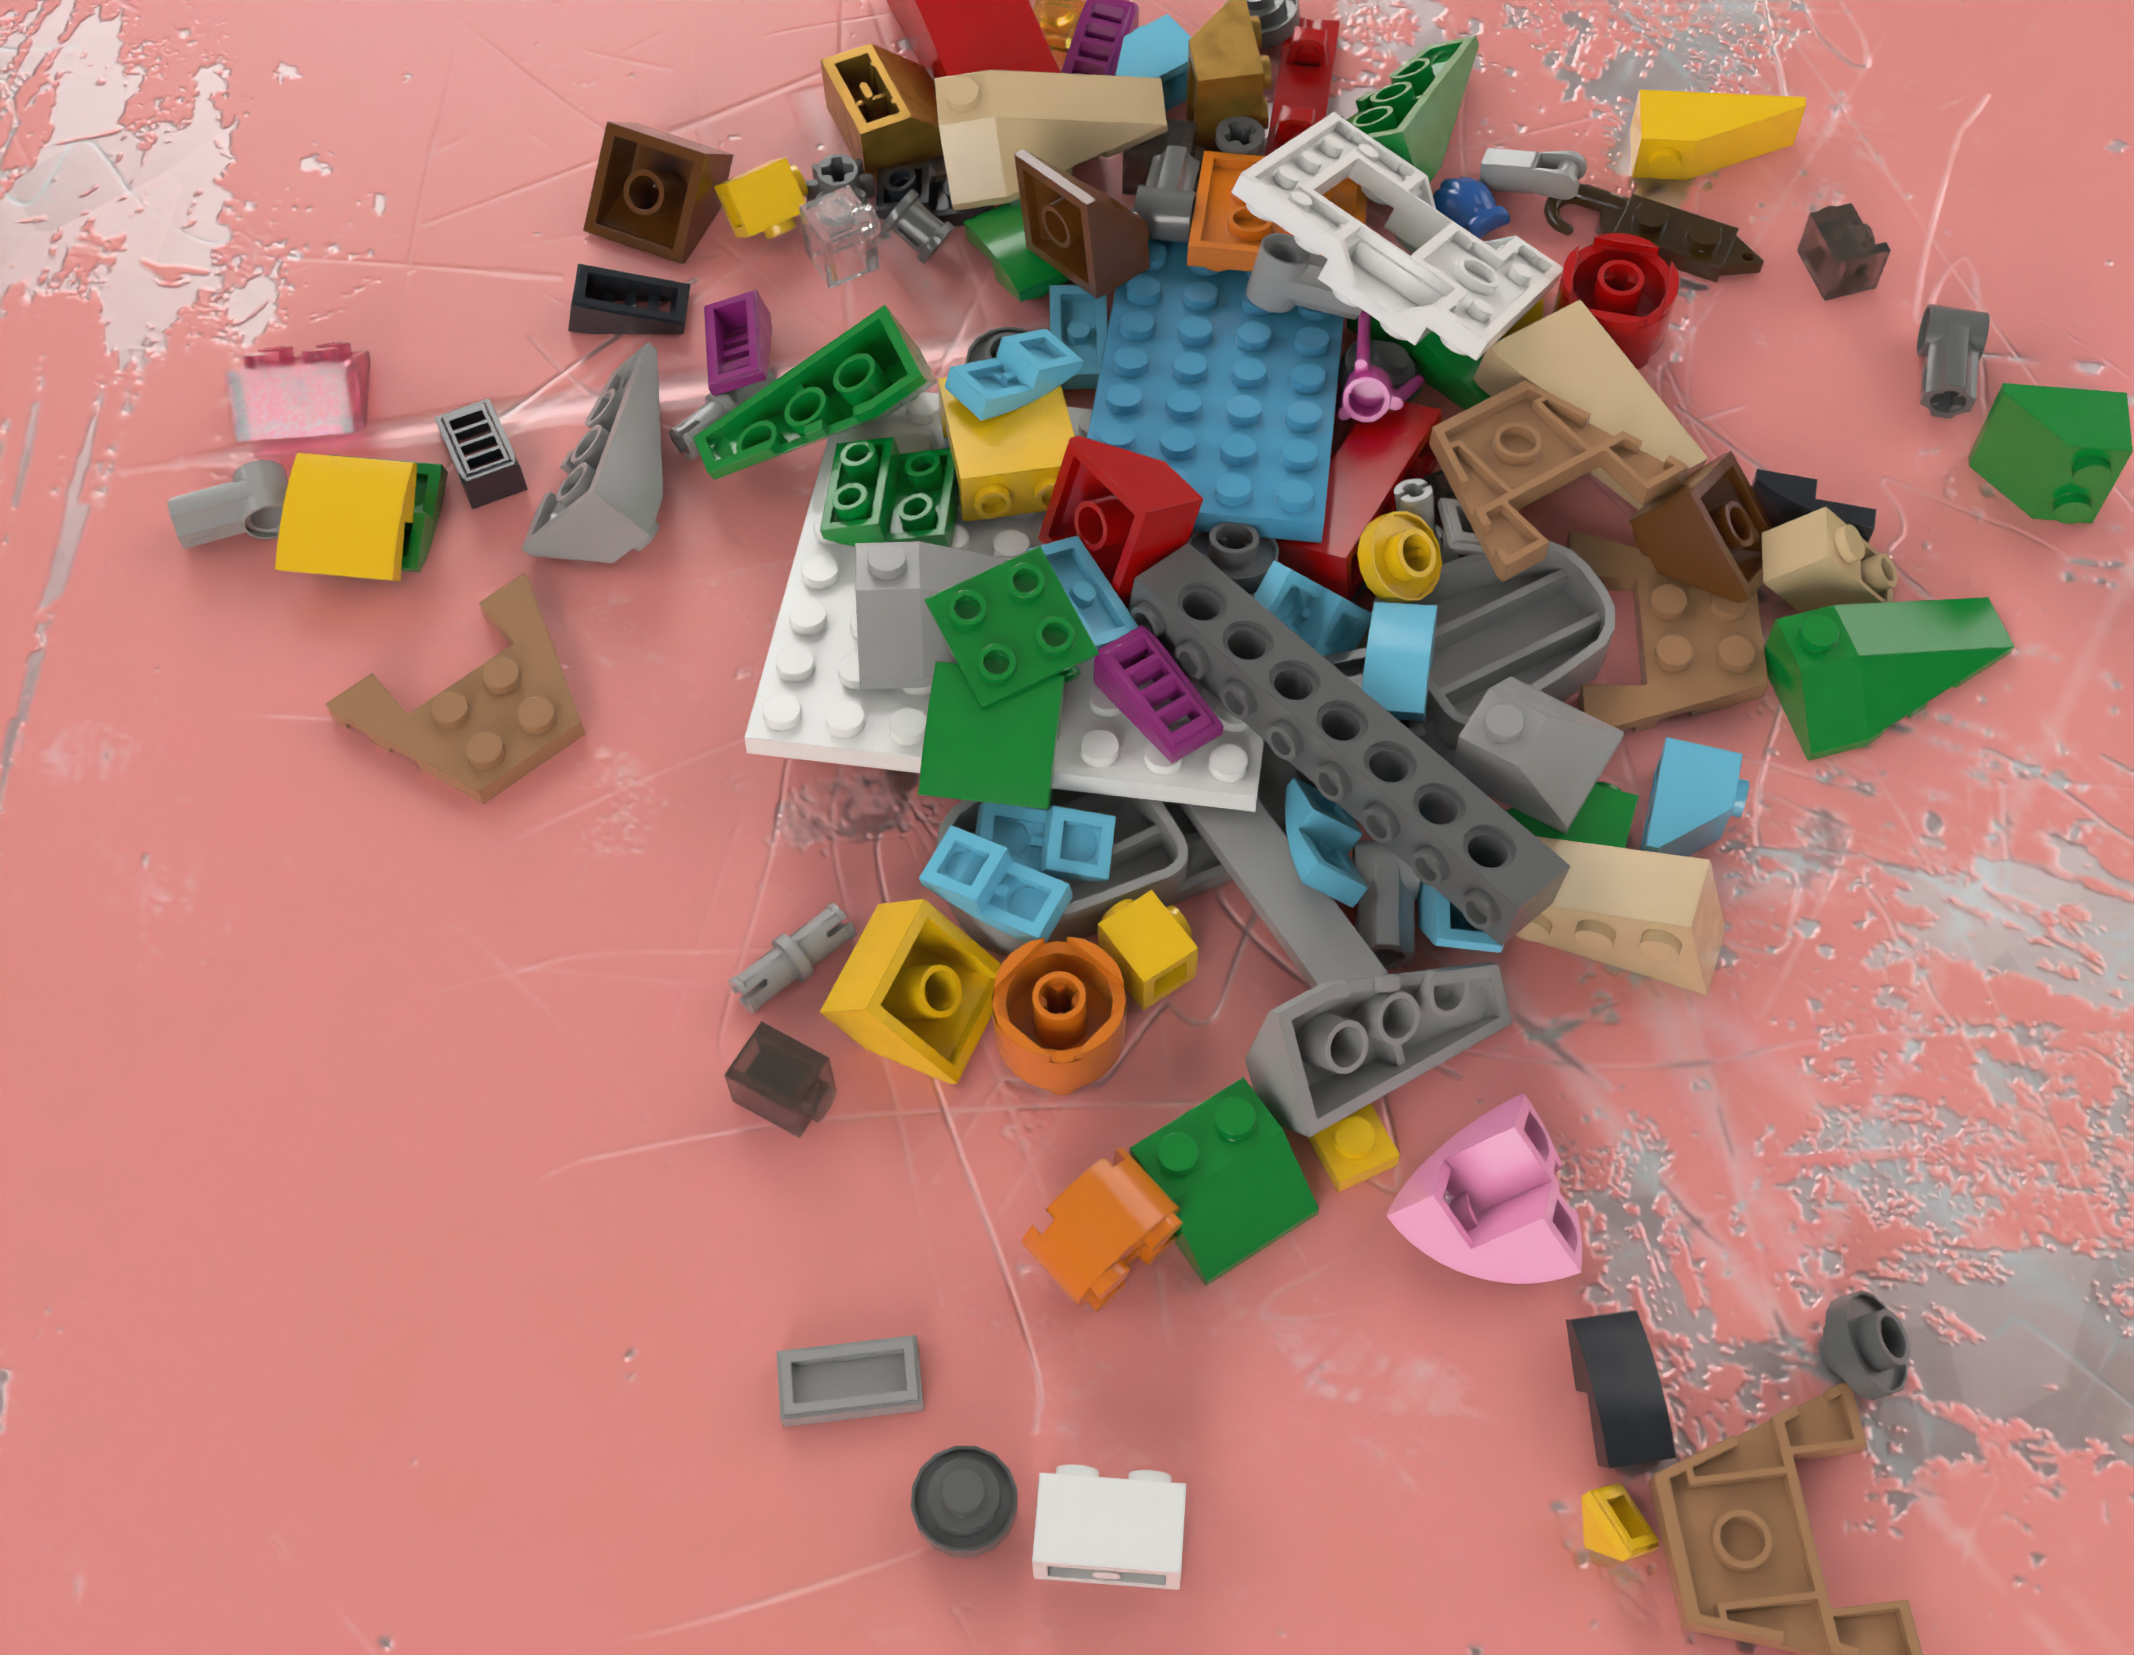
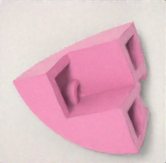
M1525 1093L1519 1094L1485 1113L1438 1148L1404 1184L1387 1213L1388 1219L1397 1230L1423 1253L1443 1265L1473 1277L1510 1284H1532L1563 1279L1581 1273L1582 1237L1578 1214L1575 1209L1570 1208L1559 1192V1182L1554 1173L1562 1168V1163L1546 1128Z

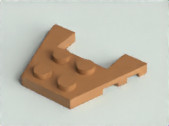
M1525 380L1432 427L1429 442L1496 576L1502 582L1544 560L1550 543L1518 512L1519 509L1596 468L1603 469L1643 506L1682 485L1688 466L1671 455L1663 462L1640 450L1643 441L1624 431L1613 436L1589 423L1591 414Z
M1569 532L1566 548L1574 551L1591 567L1607 591L1633 592L1642 685L1582 684L1578 696L1580 711L1621 731L1631 728L1636 733L1654 728L1658 720L1687 712L1690 717H1694L1764 696L1768 687V676L1757 591L1750 599L1737 603L1659 574L1650 558L1644 556L1638 548L1580 532Z
M524 573L479 602L484 617L509 643L510 646L411 713H406L373 673H371L326 703L333 719L348 729L352 726L367 734L373 743L389 752L395 750L418 763L421 770L482 804L488 802L585 735L582 722L529 578Z
M1846 1382L1839 1383L1825 1390L1822 1395L1797 1407L1794 1405L1772 1416L1769 1421L1736 1437L1733 1435L1652 1476L1649 1486L1681 1629L1806 1655H1923L1909 1600L1832 1608L1830 1605L1794 1461L1861 1453L1867 1446L1853 1390Z

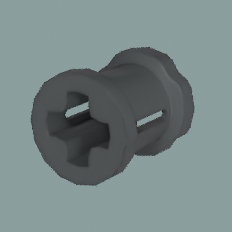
M1229 117L1221 121L1217 126L1215 142L1220 152L1258 155V152L1264 145L1265 131L1258 121L1250 117Z
M911 189L889 214L880 228L886 233L891 231L896 233L918 253L917 259L925 264L955 227L949 221L944 223L918 201L919 194L914 189Z

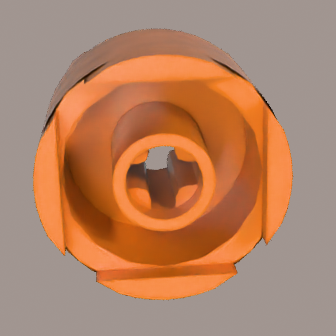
M1067 937V941L1045 942V938H1041L1017 948L1000 966L995 976L992 995L995 1041L1000 1056L1015 1075L1029 1084L1048 1089L1056 1095L1073 1094L1080 1087L1098 1080L1113 1067L1120 1057L1125 1044L1127 997L1120 968L1106 951L1082 938Z
M1121 1147L1115 1151L1113 1165L1106 1157H1103L1072 1182L1045 1209L1054 1219L1051 1225L1041 1234L1032 1224L1025 1233L1021 1244L1078 1306L1089 1303L1096 1312H1099L1112 1302L1127 1286L1124 1279L1131 1272L1129 1267L1140 1258L1147 1266H1150L1174 1244L1178 1238L1174 1233L1183 1224L1175 1215L1181 1209L1132 1156Z

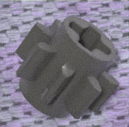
M834 154L825 157L819 164L813 163L811 165L813 180L806 181L808 196L806 197L807 203L816 204L818 219L827 218L834 223L846 224L856 220L861 214L867 215L869 213L867 198L875 196L873 175L864 174L863 162L860 158L854 160L844 154Z

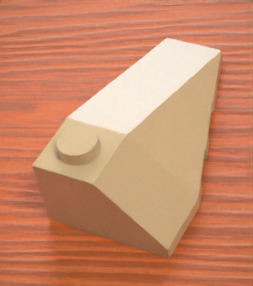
M985 70L934 78L938 126L954 211L1004 204L1020 198L1014 154L1022 149L1071 175L1073 174L1072 167L1098 155L1109 158L1168 131L1161 78Z

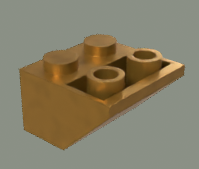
M1228 0L1194 34L1188 43L1186 124L1193 156L1196 160L1203 159L1204 151L1220 152L1215 142L1216 128L1226 118L1247 116L1258 121L1263 129H1268L1269 126L1268 104L1265 95L1263 96V90H1269L1272 86L1271 64L1268 55L1260 56L1259 50L1262 47L1260 19L1258 15L1250 16L1246 0Z
M872 43L820 60L826 107L855 160L859 158L862 160L864 174H871L873 178L878 177V169L924 162L943 155L938 126L935 83L925 66Z

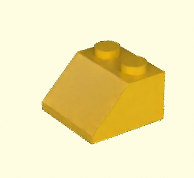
M926 899L878 904L819 1013L866 1050L948 1084H957L993 1014V987L995 976L1002 964Z

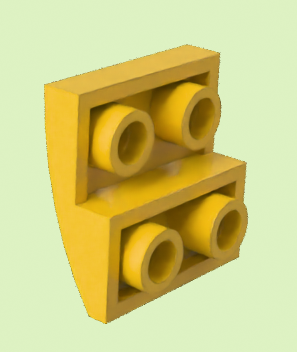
M297 453L289 477L282 509L275 570L400 582L405 523H413L417 463Z

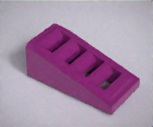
M1086 0L1061 73L1115 76L1124 36L1132 33L1139 27L1138 5L1126 0Z
M753 290L705 305L708 389L711 394L716 396L767 380L772 322L771 314L758 291Z
M1144 625L1137 627L1098 650L1099 655L1094 657V684L1171 764L1223 734V724L1164 646ZM1150 680L1154 682L1142 690L1137 688ZM1168 699L1173 701L1156 712L1153 709ZM1185 716L1191 720L1173 732H1170L1167 726Z

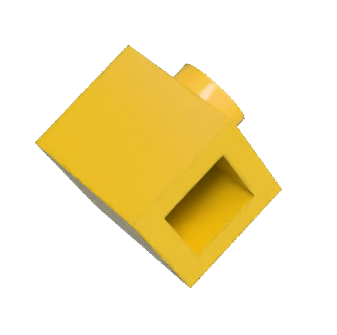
M786 157L770 160L714 186L736 238L751 237L762 231L766 239L776 237L797 227L793 217L809 210L804 200V197L808 196V188L804 177L796 165H789Z
M1152 890L1134 901L1132 899H1124L1116 903L1104 914L1101 922L1098 923V946L1106 951L1120 968L1125 988L1143 1011L1197 977L1198 947L1191 939L1193 935L1187 920L1175 906L1170 905L1166 908Z

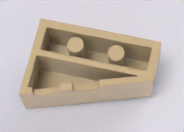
M1536 836L1568 863L1570 868L1553 904L1515 936L1708 996L1726 931L1712 865L1709 859Z

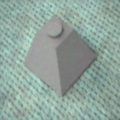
M1510 676L1489 688L1458 736L1452 766L1488 796L1566 834L1623 740L1625 732Z

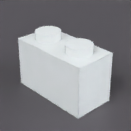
M1072 1464L1058 1466L1056 1474L1039 1473L1032 1556L1034 1579L1180 1590L1186 1484L1172 1483L1171 1475L1154 1470L1132 1471L1128 1474V1479L1099 1477V1471L1093 1467Z

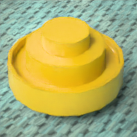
M1399 511L1379 516L1367 524L1360 536L1357 552L1360 572L1367 587L1379 599L1387 603L1407 604L1419 601L1432 593L1440 579L1442 559L1440 545L1433 530L1427 523L1415 514L1408 511Z

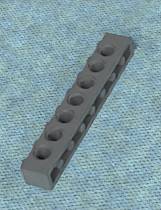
M1189 543L1185 544L1135 577L1128 611L1138 626L1144 625L1160 641L1188 678L1196 680L1216 697L1230 715L1242 720L1262 737L1277 756L1288 760L1309 778L1324 797L1336 802L1363 825L1371 838L1384 844L1413 869L1415 875L1423 883L1434 887L1457 907L1472 926L1483 930L1502 946L1553 904L1570 868L1568 863Z

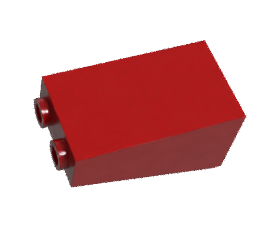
M886 0L919 63L925 66L934 83V78L985 70L1061 73L1029 0Z

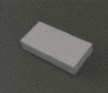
M917 1335L776 1351L780 1417L783 1427L924 1411Z

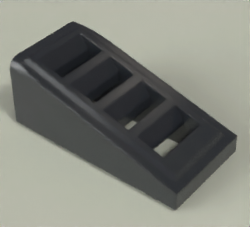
M578 264L568 331L583 334H684L691 284ZM613 301H625V305L613 303ZM636 302H648L647 309L636 307ZM659 302H671L670 312L658 311Z
M489 398L434 417L472 509L528 490L519 462ZM490 431L489 434L477 437L475 439L463 442L461 444L458 443L459 441ZM496 444L495 447H492V448L486 449V450H484V451H481V452L472 454V455H470V456L464 457V455H467V454L476 452V451H478V450H481V449H484V448H487V447H490V446ZM502 458V460H499V461L490 463V464H488V465H485V466H482V467H479V468H476V469L470 471V469L473 468V467H476V466L485 464V463H487V462H490V461H493V460Z

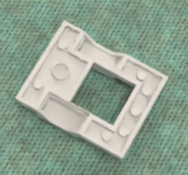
M1334 112L1243 171L1231 191L1232 194L1246 203L1247 209L1253 215L1262 220L1276 223L1292 234L1296 243L1301 248L1328 259L1317 279L1332 288L1333 294L1341 302L1349 306L1359 307L1380 321L1384 331L1394 338L1407 340L1413 345H1417L1433 331L1440 336L1442 343L1448 349L1460 355H1468L1475 361L1555 286L1562 275V266L1519 237L1511 236L1483 242L1436 210L1429 179L1426 174ZM1347 177L1361 186L1362 192L1369 199L1394 208L1384 228L1396 235L1400 245L1413 254L1411 256L1322 195Z

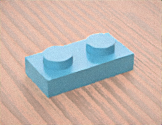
M1049 285L1050 332L1083 360L1081 370L1063 383L1061 387L1062 389H1097L1108 331L1106 294L1096 299L1078 285Z
M1078 535L1041 545L1044 554L1097 650L1139 627Z

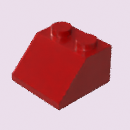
M1075 436L1069 438L1038 539L1043 544H1048L1078 535L1128 609L1135 577L1188 543L1204 498L1165 461L1086 437Z

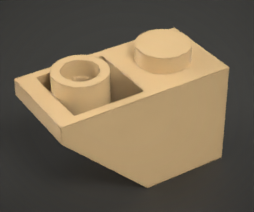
M1827 507L1762 533L1763 582L1796 610L1811 611L1841 604L1894 602L1893 587L1897 585V572L1889 556L1885 553H1879L1861 537L1853 525L1844 523Z

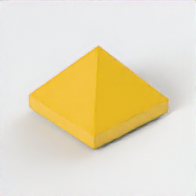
M1619 1483L1589 1490L1581 1496L1584 1548L1620 1561H1626L1651 1553L1660 1547V1541L1623 1485Z

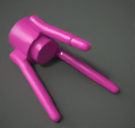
M1364 310L1358 316L1355 370L1349 375L1344 391L1341 388H1337L1336 403L1339 406L1338 416L1340 419L1348 420L1352 417L1361 422H1373L1380 419L1387 412L1388 408L1393 410L1402 409L1404 400L1424 384V378L1417 375L1396 390L1393 389V383L1389 374L1382 368L1371 365L1372 316Z

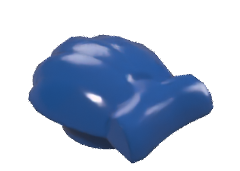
M1471 177L1444 179L1439 190H1436L1433 194L1436 210L1479 239L1492 230L1507 225L1511 221L1508 211L1503 206H1497L1490 189L1483 182Z

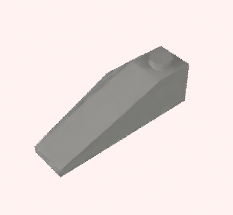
M649 342L618 366L609 377L585 421L586 426L591 430L584 435L574 450L567 453L560 466L569 475L559 488L557 496L552 492L546 493L536 509L521 548L530 556L614 563L631 549L636 551L644 549L656 535L659 523L655 519L663 498L658 356L657 348Z
M919 541L855 543V591L860 690L921 688L932 685L936 661L957 662L924 599L1010 559Z
M1485 962L1319 984L1268 1012L1245 1058L1254 1092L1281 1127L1308 1137L1317 1134L1511 1025L1512 1020L1499 964Z

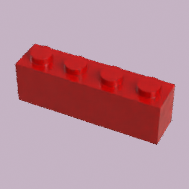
M1404 402L1402 409L1393 410L1388 408L1387 412L1380 419L1373 422H1361L1353 419L1346 440L1338 452H1332L1330 456L1322 543L1275 538L1279 547V563L1351 601L1364 581L1359 568L1357 552L1360 536L1367 524L1379 516L1397 512L1394 497V488L1397 484L1404 480L1417 478L1427 481L1438 464L1429 442L1432 427L1442 422L1441 409Z

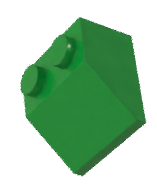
M2003 383L1968 456L1969 467L2032 519L2056 520L2065 524L2093 523L2133 452L2127 393Z
M1244 1077L1129 1148V1154L1181 1209L1175 1214L1183 1222L1181 1227L1174 1233L1178 1237L1175 1243L1206 1286L1310 1220L1319 1212L1317 1203L1283 1129Z

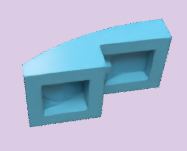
M1047 329L1001 338L996 358L950 367L945 388L980 420H985L1016 410L1053 391L1081 370L1083 360Z
M1273 560L1253 597L1322 656L1357 649L1371 622V612Z
M1374 602L1361 689L1398 720L1425 721L1429 675L1433 662L1437 606Z
M1293 777L1286 787L1285 822L1290 853L1296 871L1303 884L1353 908L1368 889V886L1348 855L1362 836V832L1352 816L1340 805L1324 797L1318 789Z
M982 802L978 809L975 835L1007 847L1012 861L1056 879L1106 882L1109 880L1116 816L1059 806H1052L1046 811L1022 806Z
M950 825L919 877L923 886L980 921L1025 943L1045 938V942H1047L1073 897L1069 883L1014 862L1007 847Z

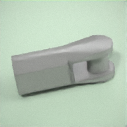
M1487 148L1481 162L1480 179L1490 191L1535 193L1556 199L1569 200L1578 193L1580 186L1578 179L1582 178L1586 173L1587 162L1581 154L1570 150L1539 153L1537 151Z

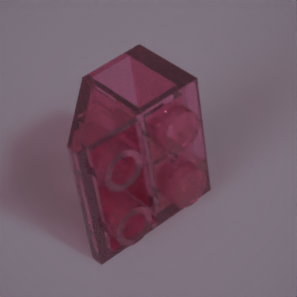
M350 342L317 344L315 349L303 350L302 355L294 356L293 346L257 349L258 353L243 355V364L226 370L237 442L355 433L367 426L370 354L369 350L352 352Z

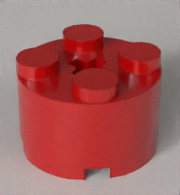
M1607 233L1594 237L1593 244L1579 251V246H1577L1567 256L1562 270L1553 313L1581 300L1637 370L1648 364L1650 357L1656 353L1665 339L1679 290L1678 270L1672 261L1669 267L1658 255L1660 249L1658 246L1642 237L1624 233Z

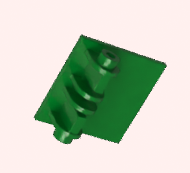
M1041 546L924 599L982 710L1058 674L1065 675V684L1070 683L1081 674L1077 665L1099 655Z

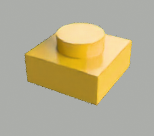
M1371 1103L1311 1137L1307 1136L1338 1193L1397 1166L1400 1154Z

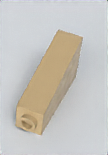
M1581 300L1495 342L1485 352L1473 378L1477 385L1491 397L1525 380L1591 414L1589 423L1613 436L1624 431L1642 440L1640 450L1665 462L1667 457L1671 455L1688 466L1685 477L1703 467L1708 460V457ZM1596 468L1590 472L1637 510L1643 507L1603 469Z

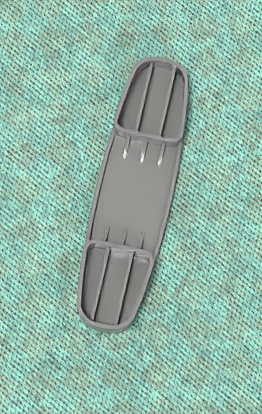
M1549 541L1548 551L1544 560L1504 582L1496 576L1486 555L1470 554L1442 564L1440 579L1432 593L1419 601L1407 603L1433 605L1438 608L1425 721H1422L1426 734V744L1449 764H1453L1458 736L1488 689L1511 676L1564 702L1579 691L1582 684H1588L1597 677L1606 659L1614 633L1615 605L1606 587L1591 567L1571 549ZM1377 596L1374 600V602H1385L1379 599ZM1370 625L1357 649L1367 647ZM1264 740L1257 798L1287 837L1285 822L1286 787L1293 777L1298 779L1295 766L1288 760L1277 756ZM1052 789L1050 807L1048 809L1034 808L1047 811L1052 806H1059L1116 816L1109 880L1101 882L1059 879L1070 884L1073 897L1047 942L1067 941V937L1083 939L1097 934L1098 923L1101 922L1104 914L1112 906L1124 899H1132L1134 901L1150 890L1156 894L1165 907H1168L1233 880L1178 803ZM963 800L951 808L939 827L936 849L950 825L975 835L978 809L982 802ZM946 901L960 926L978 945L999 955H1010L1017 948L1026 944L980 921Z

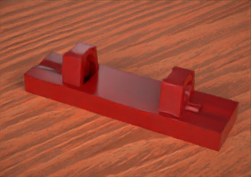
M1301 17L1299 26L1294 28L1293 35L1283 41L1265 156L1271 154L1327 117L1340 21L1323 19L1313 21Z

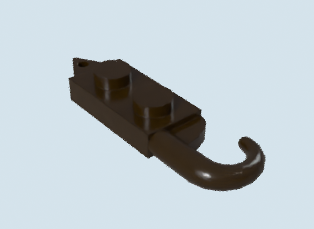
M1580 184L1576 196L1569 200L1548 197L1545 201V218L1547 223L1557 232L1564 235H1571L1573 233V227L1561 218L1559 211L1567 204L1579 205L1601 213L1599 219L1601 235L1624 233L1647 239L1660 248L1658 255L1669 267L1672 261L1677 270L1716 283L1719 276L1759 273L1764 262L1737 236L1739 228L1632 194L1629 198L1589 184Z

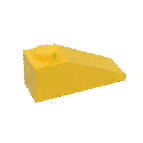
M1639 89L1630 126L1632 178L1688 180L1794 145L1806 108V97Z

